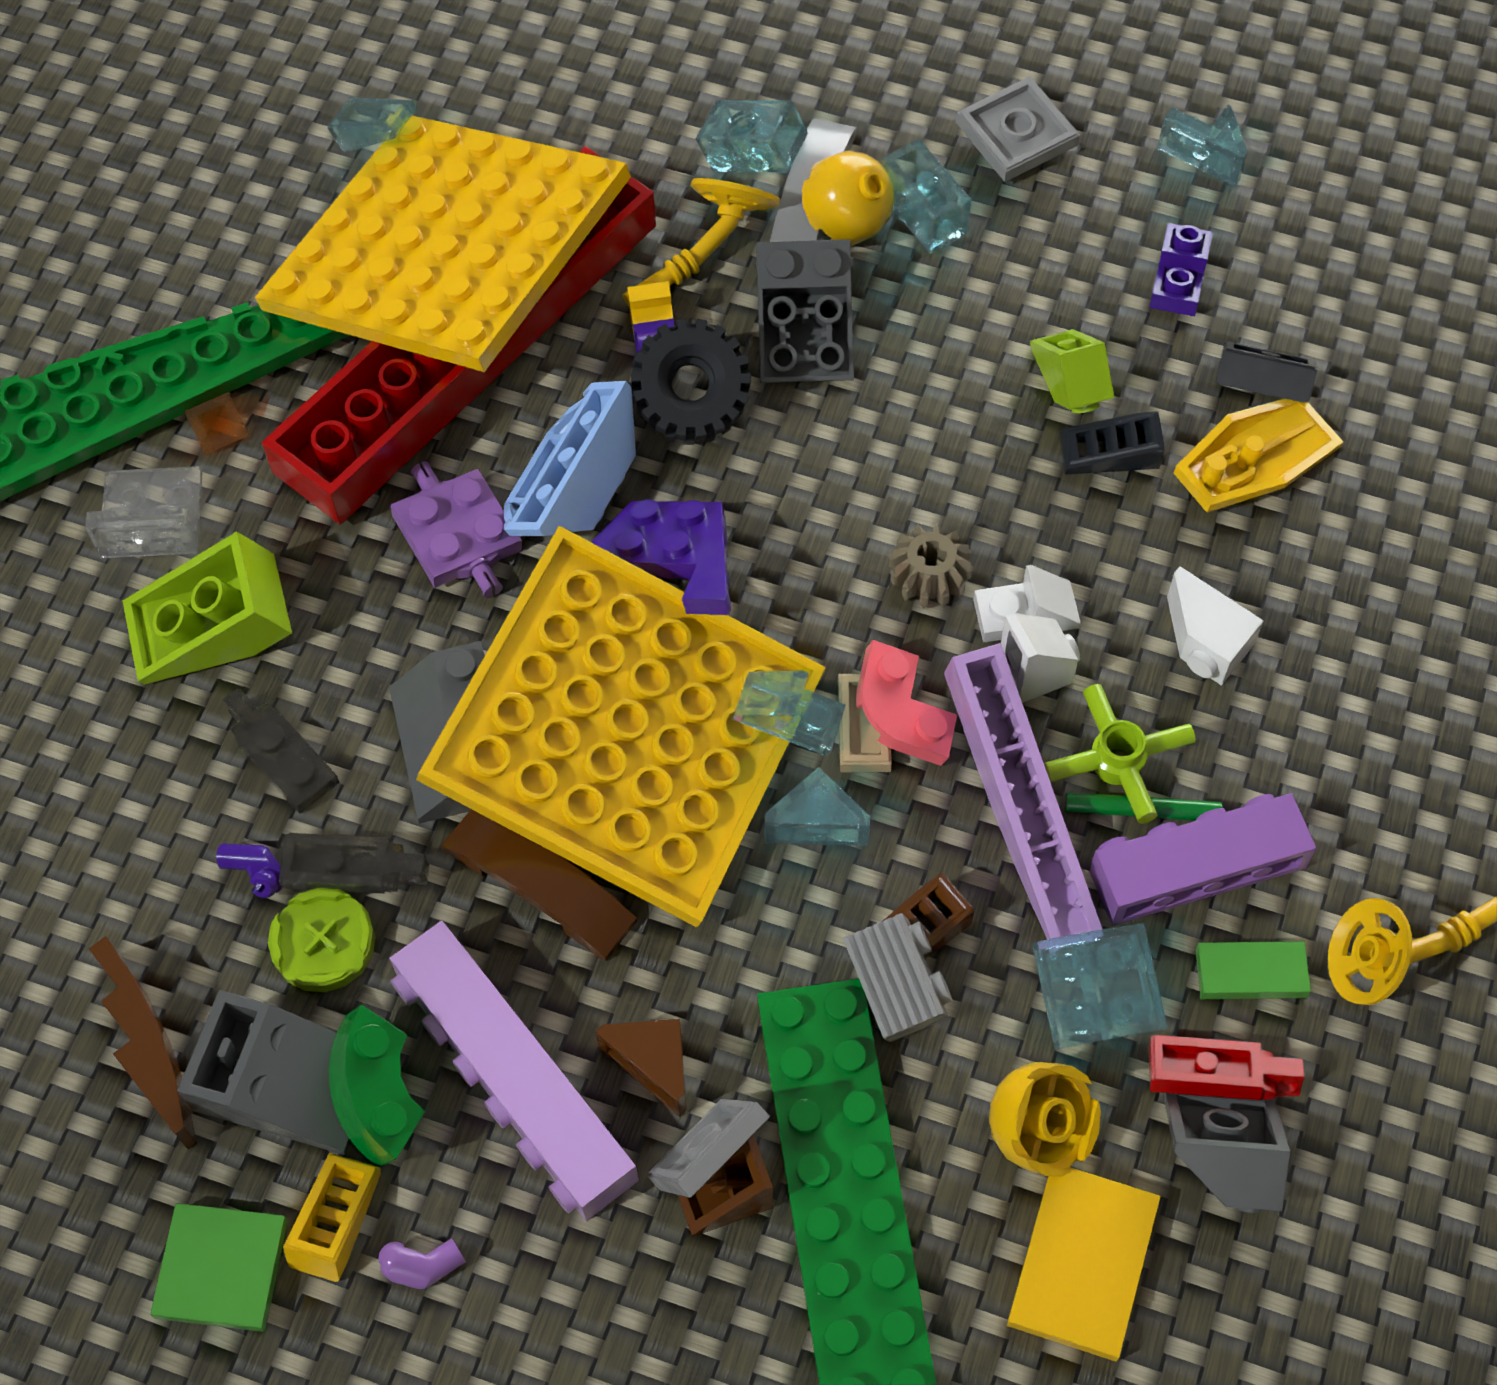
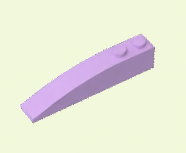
M1001 643L952 657L944 672L946 681L992 810L1053 953L1105 937Z

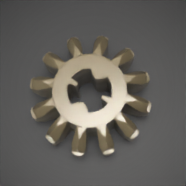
M938 523L933 527L932 532L926 533L917 524L915 529H913L912 537L901 534L897 540L896 549L889 556V566L892 570L890 580L893 587H902L904 601L915 596L920 597V604L923 609L929 604L930 599H936L944 608L949 601V595L960 598L965 590V582H968L972 576L973 566L969 562L971 555L969 545L959 544L957 530L947 535L941 534L942 530Z

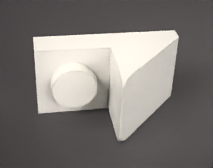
M1033 565L1026 566L1024 581L1021 584L980 589L974 592L973 601L983 642L1001 640L1005 616L1012 613L1056 619L1062 631L1078 629L1081 625L1071 582Z

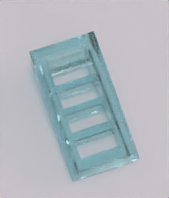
M350 97L327 129L343 151H354L394 139L417 110L418 106L414 100Z

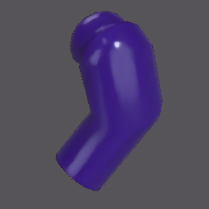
M230 843L219 845L216 855L218 867L220 869L246 870L251 877L250 883L256 885L251 890L256 896L269 898L281 891L285 882L284 870L266 846Z

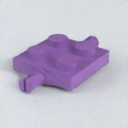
M421 462L422 469L419 463L412 468L411 473L422 490L413 496L391 504V512L433 587H438L457 578L474 577L484 597L491 598L492 591L496 596L501 592L503 586L491 568L499 560L522 551L521 538L519 536H509L504 530V524L506 523L504 511L478 469L449 481L439 482L428 462Z

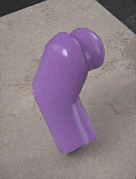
M452 1238L428 1254L405 1248L401 1242H390L381 1249L378 1257L381 1272L391 1282L415 1289H424L431 1286L466 1263Z

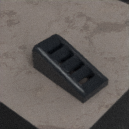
M1158 411L1135 413L1060 429L1059 432L1065 475L1160 469L1164 455V440ZM1145 438V444L1139 445L1138 439ZM1117 440H1125L1126 448L1119 449ZM1097 441H1105L1107 452L1099 453ZM1086 442L1088 456L1079 457L1077 443Z

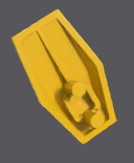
M1281 399L1228 414L1176 465L1173 473L1208 513L1287 487L1341 448L1343 441L1308 402L1303 403Z

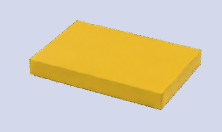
M1069 1167L1065 1170L1070 1171V1173L1064 1176H1048L1006 1326L1117 1362L1161 1196Z

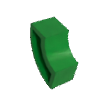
M360 1005L344 1017L334 1038L329 1060V1088L335 1113L348 1138L367 1159L380 1167L398 1158L425 1111L409 1096L401 1078L400 1054L407 1034L365 1006Z

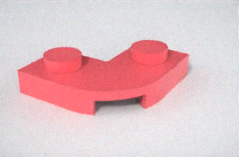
M872 640L866 648L856 693L857 708H863L870 724L881 734L877 741L893 750L942 766L950 755L957 714L911 699L919 656Z

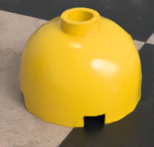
M844 151L826 157L813 165L809 179L804 181L801 191L803 209L810 225L815 231L822 229L826 235L832 238L830 240L850 239L851 247L876 235L889 221L895 202L894 186L888 172L879 161L861 152Z
M1035 1062L1012 1071L997 1086L990 1102L989 1124L992 1138L1006 1159L1029 1172L1044 1176H1064L1070 1173V1171L1065 1169L1069 1168L1076 1160L1085 1161L1091 1154L1098 1137L1101 1117L1099 1100L1091 1099L1090 1091L1085 1084H1092L1086 1074L1069 1065Z

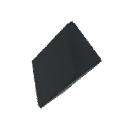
M1227 341L1223 344L1216 381L1224 386L1305 403L1311 397L1317 374V364L1313 359Z

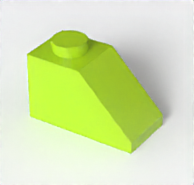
M1074 329L1030 341L1033 355L1055 403L1072 410L1073 413H1086L1100 407L1099 402L1114 398L1105 342Z

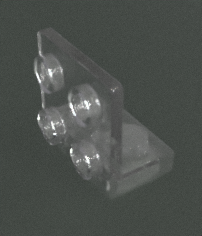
M194 466L106 472L102 511L87 512L86 531L100 558L198 554L203 479L201 469Z

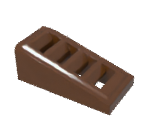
M940 873L922 886L884 920L902 913L912 925L920 922L915 916L922 912L936 928L932 933H929L921 924L932 950L924 954L926 959L972 924L974 909L943 873ZM935 901H938L950 915L948 919L933 904Z

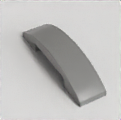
M815 118L811 121L792 163L777 211L770 242L821 240L822 229L815 231L810 225L803 209L802 186L804 181L809 179L810 173L813 170L811 168L815 163L834 154L851 150L856 135V127Z

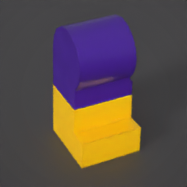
M669 281L627 287L636 352H640L642 342L648 335L653 337L657 334L658 327L666 323L668 328L675 326Z

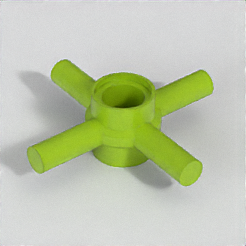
M1091 685L1084 689L1083 695L1100 734L1095 738L1092 750L1045 762L1044 766L1049 780L1053 782L1095 770L1096 774L1104 782L1112 785H1122L1138 823H1148L1154 820L1158 814L1139 772L1144 768L1149 755L1195 743L1194 730L1190 724H1185L1145 735L1136 724L1130 721L1116 720L1102 685ZM1110 750H1122L1126 752L1128 756H1118L1113 754Z

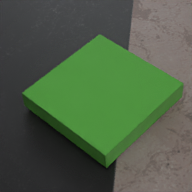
M176 1203L150 1315L154 1319L265 1332L288 1219L283 1215Z

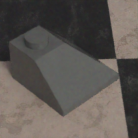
M1164 1093V1103L1174 1152L1225 1207H1234L1247 1213H1259L1264 1210L1282 1211L1290 1148L1275 1098L1251 1100Z

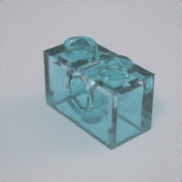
M716 100L695 140L712 171L788 173L808 132L793 101Z
M920 139L881 158V165L888 172L894 186L895 202L893 210L930 254L968 233L971 198Z

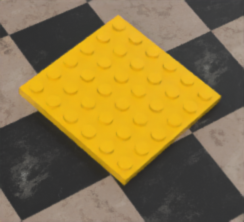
M406 114L293 252L271 276L269 281L255 296V299L261 310L485 372L631 178L627 163Z
M558 526L421 767L416 780L679 919L698 927L703 921L826 667L728 615L686 614L682 601L683 591L571 531Z

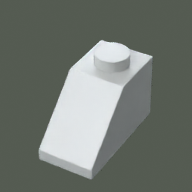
M1179 567L1173 575L1167 595L1179 656L1187 662V665L1194 673L1203 678H1211L1222 686L1254 646L1263 620L1184 568Z
M1012 613L1005 616L1001 645L1022 703L1073 683L1077 663L1080 661L1079 649L1070 634L1064 635L1056 619L1021 613Z

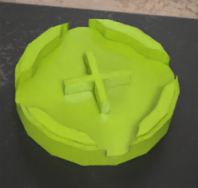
M316 888L299 893L288 901L289 905L282 910L280 915L277 913L271 922L267 943L272 962L288 983L304 991L328 992L345 987L363 973L373 957L376 936L369 913L361 903L339 889Z

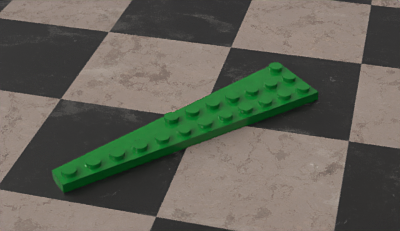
M247 302L231 307L233 313L206 321L205 317L202 316L84 353L78 358H68L49 364L43 373L21 379L19 374L1 379L0 501L349 335L261 310L259 305L250 307Z

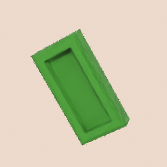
M1305 941L1198 943L1195 949L1200 999L1308 998L1311 992Z

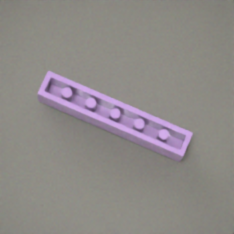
M442 920L389 958L397 975L390 982L408 1006L414 1002L420 1005L427 1015L421 1020L427 1032L438 1046L448 1042L457 1053L458 1057L452 1060L457 1071L470 1087L479 1082L490 1096V1098L484 1101L486 1108L501 1128L511 1124L521 1136L522 1140L516 1143L517 1148L535 1171L543 1165L555 1182L549 1186V1189L568 1214L576 1208L584 1220L588 1221L639 1181L637 1168L633 1161Z

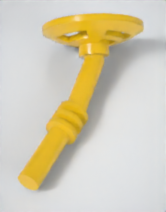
M709 178L692 179L691 187L697 193L719 205L717 215L721 216V218L689 251L683 249L680 252V256L678 254L672 256V261L666 260L663 263L664 268L638 285L669 281V286L673 283L680 285L683 283V279L688 280L691 278V273L695 275L700 271L699 266L738 226L739 220H744L745 212L778 207L780 205V198L769 192L734 182ZM627 291L622 295V297L627 306L629 307Z
M1497 896L1470 913L1466 911L1459 912L1456 917H1451L1447 922L1439 924L1437 932L1413 941L1411 928L1405 914L1392 902L1379 898H1369L1354 904L1341 917L1331 936L1328 948V970L1333 986L1344 999L1355 1004L1373 1005L1385 1000L1399 987L1410 964L1448 950L1454 953L1462 949V946L1466 947L1472 941L1478 940L1481 937L1482 930L1497 922ZM1379 914H1386L1396 922L1400 929L1397 935L1393 931L1381 927ZM1362 924L1364 928L1354 940L1351 956H1347L1350 941L1357 928ZM1360 972L1363 977L1373 980L1370 992H1363L1356 987L1350 976Z

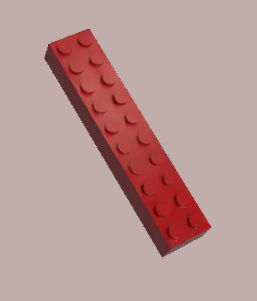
M584 146L579 151L580 153L601 157L587 146ZM633 177L628 180L485 372L371 341L261 442L272 473L339 525L343 524L656 227L654 192Z

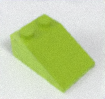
M237 531L122 600L137 681L144 685L252 657L292 634L274 553Z

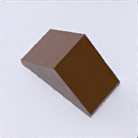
M680 1019L603 1024L595 1032L600 1051L678 1117L685 1112L686 1094Z
M754 1135L691 1198L678 1195L691 1235H700L773 1209V1186Z

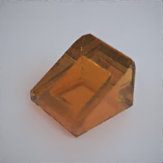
M229 392L185 411V416L205 455L249 436Z

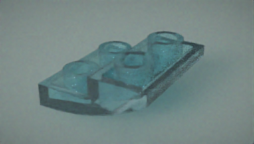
M1144 923L1073 934L1032 943L1055 1050L1168 1029Z

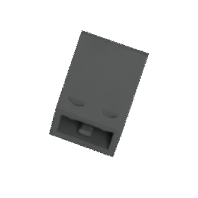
M850 239L756 242L760 383L854 381Z
M219 990L177 1090L190 1109L198 1113L345 1155L350 1142L335 1113L329 1088V1060L337 1032L274 1005Z

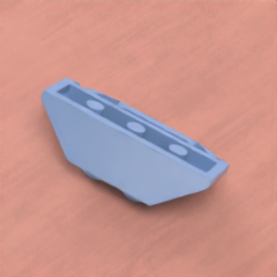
M627 381L591 383L583 392L584 398L569 407L546 433L504 503V519L506 522L504 530L509 536L554 535L558 526L571 532L593 530L596 524L603 517L604 510L616 489L623 482L625 474L636 456L632 388Z

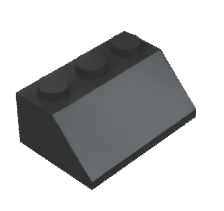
M481 641L431 652L389 687L419 824L466 813L471 810L417 781L416 778L485 657Z

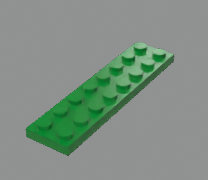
M858 978L757 993V1003L819 1385H937L866 994Z

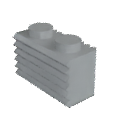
M901 913L843 938L883 1039L892 1042L949 1018L944 1005L953 1000L941 972L938 971L931 974L924 954L932 950L920 922L911 925L908 918Z

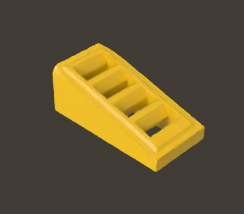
M328 1154L283 1246L286 1261L290 1268L334 1282L340 1280L381 1175L380 1167L336 1154ZM336 1178L359 1186L357 1191L354 1192L333 1186V1181ZM326 1200L349 1206L347 1212L325 1206ZM318 1222L339 1229L337 1233L317 1228L316 1225Z

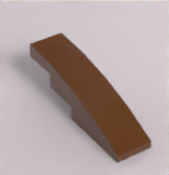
M105 936L90 947L89 951L118 988L103 998L101 1002L130 1038V1041L114 1052L113 1055L183 1145L189 1149L197 1142L190 1107L177 1092L182 1081V1075L171 1042L148 995L107 936Z

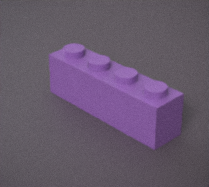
M1290 793L1276 798L1272 794H1264L1251 799L1244 807L1226 812L1224 808H1217L1203 813L1196 821L1177 826L1176 823L1169 822L1153 828L1143 837L1128 840L1127 837H1117L1108 840L1100 845L1098 850H1095L1089 871L1111 926L1306 869L1317 848L1293 794Z

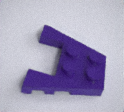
M696 500L686 502L631 501L591 542L657 578L690 579L682 597L686 614H730L731 601L728 592L730 581L726 558L728 556L726 517L722 502H700Z

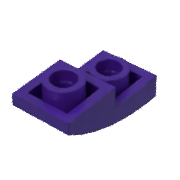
M1167 224L1149 308L1195 317L1213 231L1199 229L1191 225Z

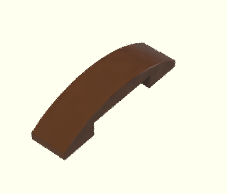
M472 809L441 844L444 851L483 877L487 873L560 923L566 935L604 961H607L637 923V917L569 861Z

